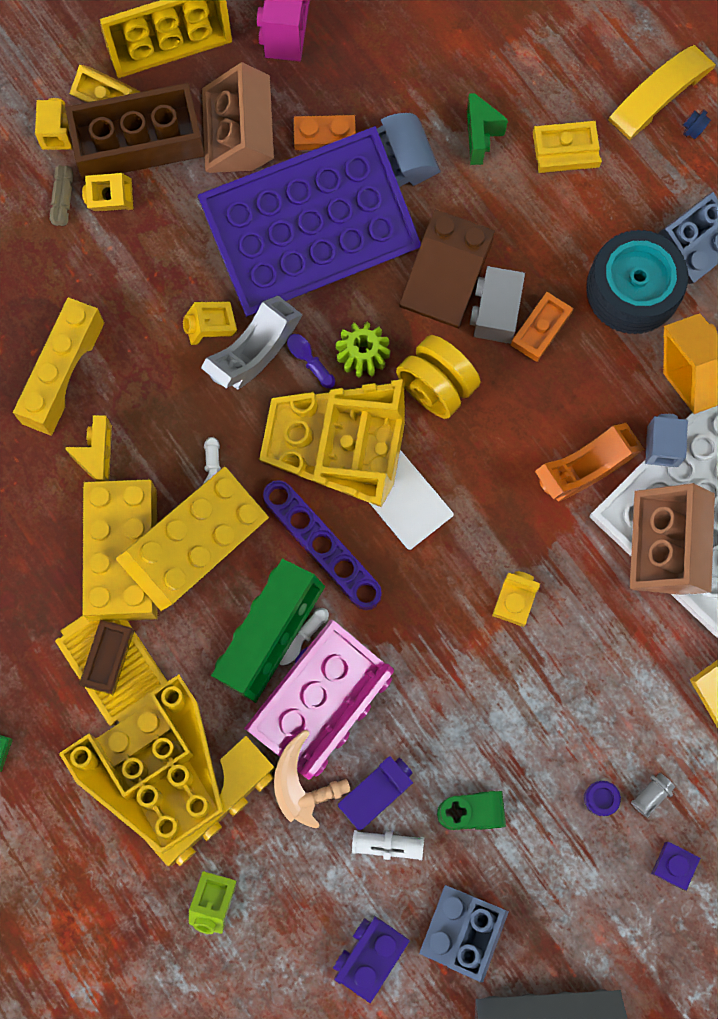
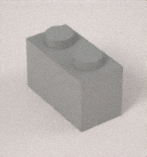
M487 266L485 277H478L475 296L481 297L479 307L473 306L470 325L476 326L474 337L511 344L516 329L525 273Z

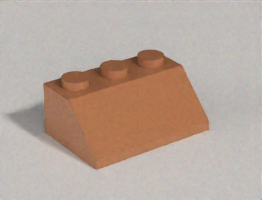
M241 62L202 88L205 171L209 173L254 171L274 159L270 75Z
M694 483L635 491L630 589L678 595L711 593L715 493Z

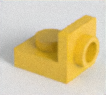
M194 302L183 319V328L189 336L191 345L198 344L203 337L233 336L237 328L230 302Z
M515 571L514 574L508 573L504 579L492 616L524 627L540 583L533 581L534 577L525 572Z

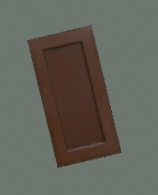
M100 619L79 683L80 686L114 695L135 631L133 628Z

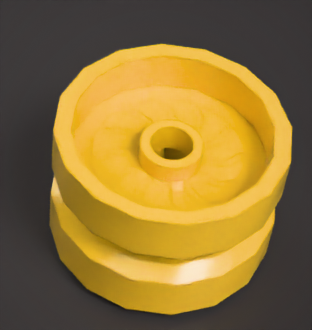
M429 335L416 347L417 356H408L397 367L396 373L399 380H404L405 389L416 401L436 416L447 419L460 407V398H468L480 386L481 381L473 365L458 349L441 337Z

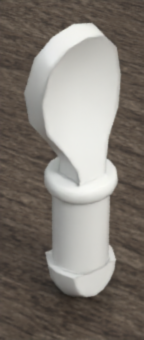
M209 437L204 444L206 452V466L204 469L209 473L204 483L221 470L218 450L220 445L214 437Z
M319 608L313 612L314 614L299 630V634L293 640L280 665H288L297 658L301 652L304 640L310 641V637L318 628L327 622L329 617L327 609Z

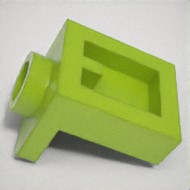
M203 871L189 909V924L204 934H213L214 932L222 934L237 881Z

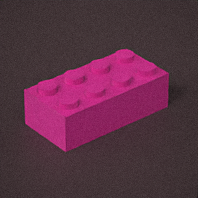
M264 0V6L258 7L257 27H260L259 44L264 45L265 58L301 62L310 0Z

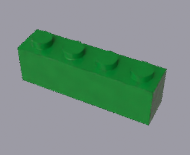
M281 559L278 566L271 571L268 583L260 596H257L252 602L250 612L243 624L235 630L233 640L226 652L218 658L215 670L211 676L224 686L256 703L326 586L315 574Z

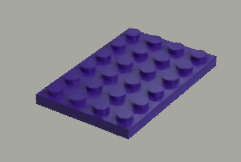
M376 126L197 195L246 317L257 313L263 301L276 296H280L285 301L291 300L417 250L421 246Z

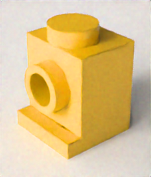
M59 98L37 100L35 135L41 149H73L68 133L70 130L65 102Z
M123 173L85 176L86 185L82 188V196L88 209L93 211L133 210L132 179ZM108 190L111 191L110 200L106 199V192Z

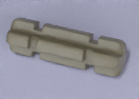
M59 165L55 168L54 178H56V181L53 184L51 201L53 208L50 209L49 219L53 225L65 226L68 223L69 217L67 211L70 208L72 191L70 184L73 182V171L69 166Z

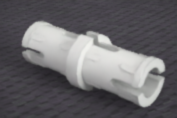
M354 830L352 854L383 856V860H390L391 857H400L422 861L424 837L393 835V831L379 834Z

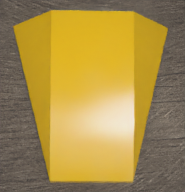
M393 380L390 384L376 385V383L362 385V388L344 390L343 388L331 389L329 393L322 394L311 392L272 398L259 460L382 507L394 486L405 425L404 380Z

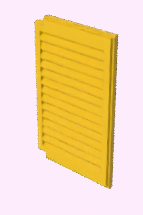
M81 616L60 630L63 636L55 640L80 680L100 622L88 621L84 616ZM128 620L109 621L132 628ZM134 631L114 695L86 687L85 689L108 725L113 726L116 721L122 722L152 702L153 699L150 693L168 681Z

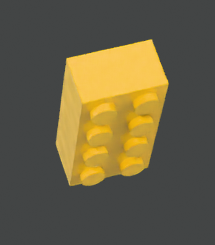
M224 466L118 556L116 560L162 611L174 604L269 517Z
M152 480L84 482L83 616L88 621L98 622L100 619L105 621L158 619V607L116 560L118 556L157 524V490Z

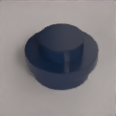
M705 109L700 113L694 110L682 124L686 128L683 132L684 136L687 137L689 135L696 139L708 126L711 119L706 116L708 112Z

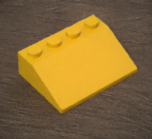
M159 0L100 19L104 40L118 78L232 42L226 0Z

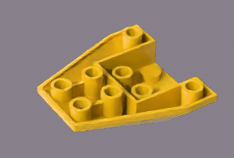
M179 674L150 693L153 699L152 702L101 736L95 738L91 734H87L59 753L79 786L162 854L224 813L199 705Z

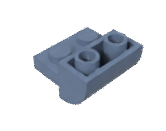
M398 113L381 119L383 126L377 128L399 187L408 182L415 186L441 172L420 119L416 115Z
M714 192L707 194L658 233L672 241L684 256L688 266V284L695 283L718 265V199Z
M445 885L419 954L474 980L484 982L509 911Z

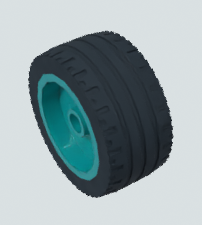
M631 230L614 236L597 253L588 274L587 298L589 299L588 302L591 305V309H593L594 314L597 315L601 322L622 333L642 334L643 332L647 333L659 328L673 316L685 296L689 278L686 260H684L681 251L678 250V247L672 241L656 232Z

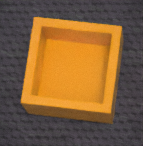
M701 313L664 326L663 374L693 414L718 406V333L715 326L709 324Z

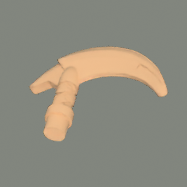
M303 730L289 742L280 755L274 774V791L282 813L290 822L295 819L306 826L318 828L319 823L312 816L315 804L328 801V799L341 798L342 795L351 792L347 779L330 782L327 787L325 786L312 792L306 793L303 790L297 772L299 752L309 736V732Z

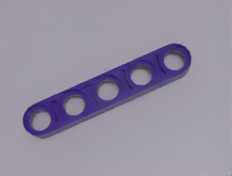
M280 480L269 483L264 490L263 496L264 502L272 514L355 606L362 610H371L376 607L380 602L382 594L378 582L289 484ZM273 490H285L288 494L287 501L282 505L273 504L269 500L270 493ZM302 512L308 515L310 518L308 526L304 529L293 527L291 518L294 514ZM323 536L331 541L332 546L328 552L321 554L313 549L312 544L316 538ZM338 562H350L354 567L352 575L348 578L337 576L334 568ZM363 585H369L376 591L375 599L369 603L361 602L357 597V590Z

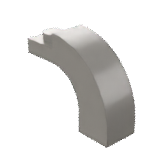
M280 296L263 301L244 333L225 350L207 357L201 369L208 373L215 383L225 388L233 386L237 390L255 378L276 356L294 331L303 314Z

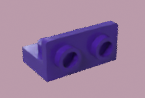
M375 915L371 921L363 919L353 935L358 940L350 953L344 949L333 966V969L337 971L334 980L339 984L342 983L370 1004L410 942L408 938Z

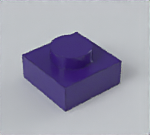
M665 842L651 874L687 891L701 858L670 842Z

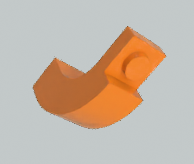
M622 423L612 426L577 452L563 459L545 463L535 472L540 478L542 489L559 502L608 476L645 449L628 424Z

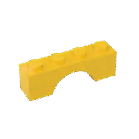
M69 297L67 298L13 411L22 425L52 436L65 409L66 389L71 374L82 355L87 351H92L103 328L104 321L98 308Z
M247 736L220 759L224 773V784L220 794L224 813L163 854L149 844L167 866H173L175 863L182 866L195 854L196 851L192 847L200 839L204 838L206 842L210 840L222 828L219 822L228 813L234 817L249 803L245 797L255 788L258 792H261L274 780V776L271 773L276 768Z

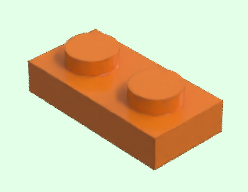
M355 115L294 116L295 150H315L356 134Z
M546 292L513 338L511 346L538 362L570 317L574 308Z

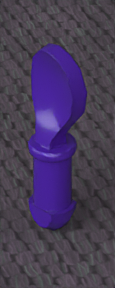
M299 334L290 335L287 339V346L291 354L295 358L307 362L306 368L312 371L323 387L333 388L335 385L333 374H330L319 361V357L313 358L312 348L308 340Z

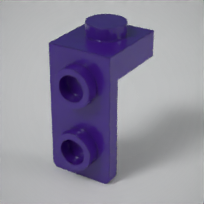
M389 756L374 772L340 801L338 807L358 830H362L413 784L409 778L413 772L401 758L394 761Z

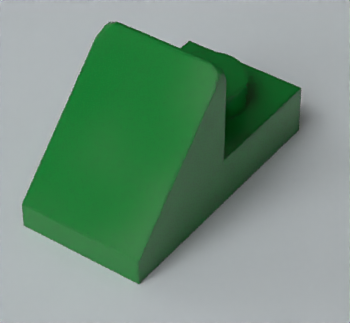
M471 93L468 96L466 108L470 165H483L485 152H490V137L504 136L508 120L478 95Z

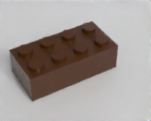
M189 83L65 107L75 162L83 181H85V176L126 173L205 157Z

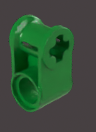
M503 791L479 792L472 795L449 797L437 809L438 822L448 830L506 827ZM452 804H455L456 810H462V816L457 818L456 823H454L453 817L446 815V811L452 808Z

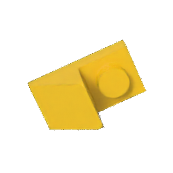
M93 415V424L87 428V444L91 447L65 448L69 455L96 482L109 481L112 425L107 416Z

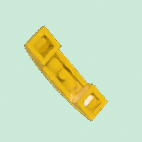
M695 45L688 47L667 61L636 88L613 112L608 121L627 139L631 140L652 122L655 114L690 84L694 86L715 68L716 64Z

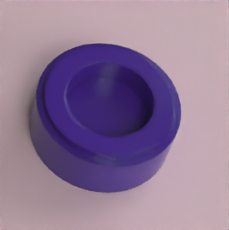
M594 782L587 787L584 793V803L587 809L596 816H609L615 813L620 806V792L611 782Z

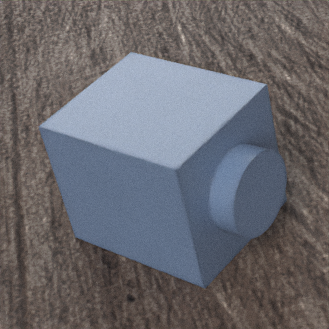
M674 414L654 416L647 426L645 464L679 467L686 459L688 420L678 419V416Z

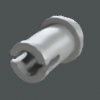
M659 773L656 777L652 775L648 786L635 800L631 801L634 808L647 819L667 796H673L672 791L675 785L662 773Z

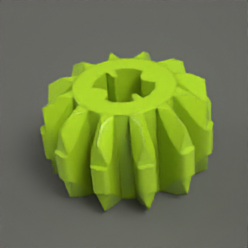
M368 321L364 324V329H359L358 325L353 323L351 325L352 333L343 330L341 332L342 340L336 342V350L339 351L337 361L345 363L344 371L346 373L355 368L358 378L362 376V371L365 370L372 377L375 375L374 367L383 370L385 368L384 359L390 357V350L386 348L389 345L388 337H381L382 329L380 326L371 331ZM360 347H367L366 353H360Z

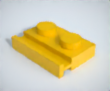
M596 121L534 126L533 138L536 159L538 160V173L600 167L602 160L599 155L600 147Z

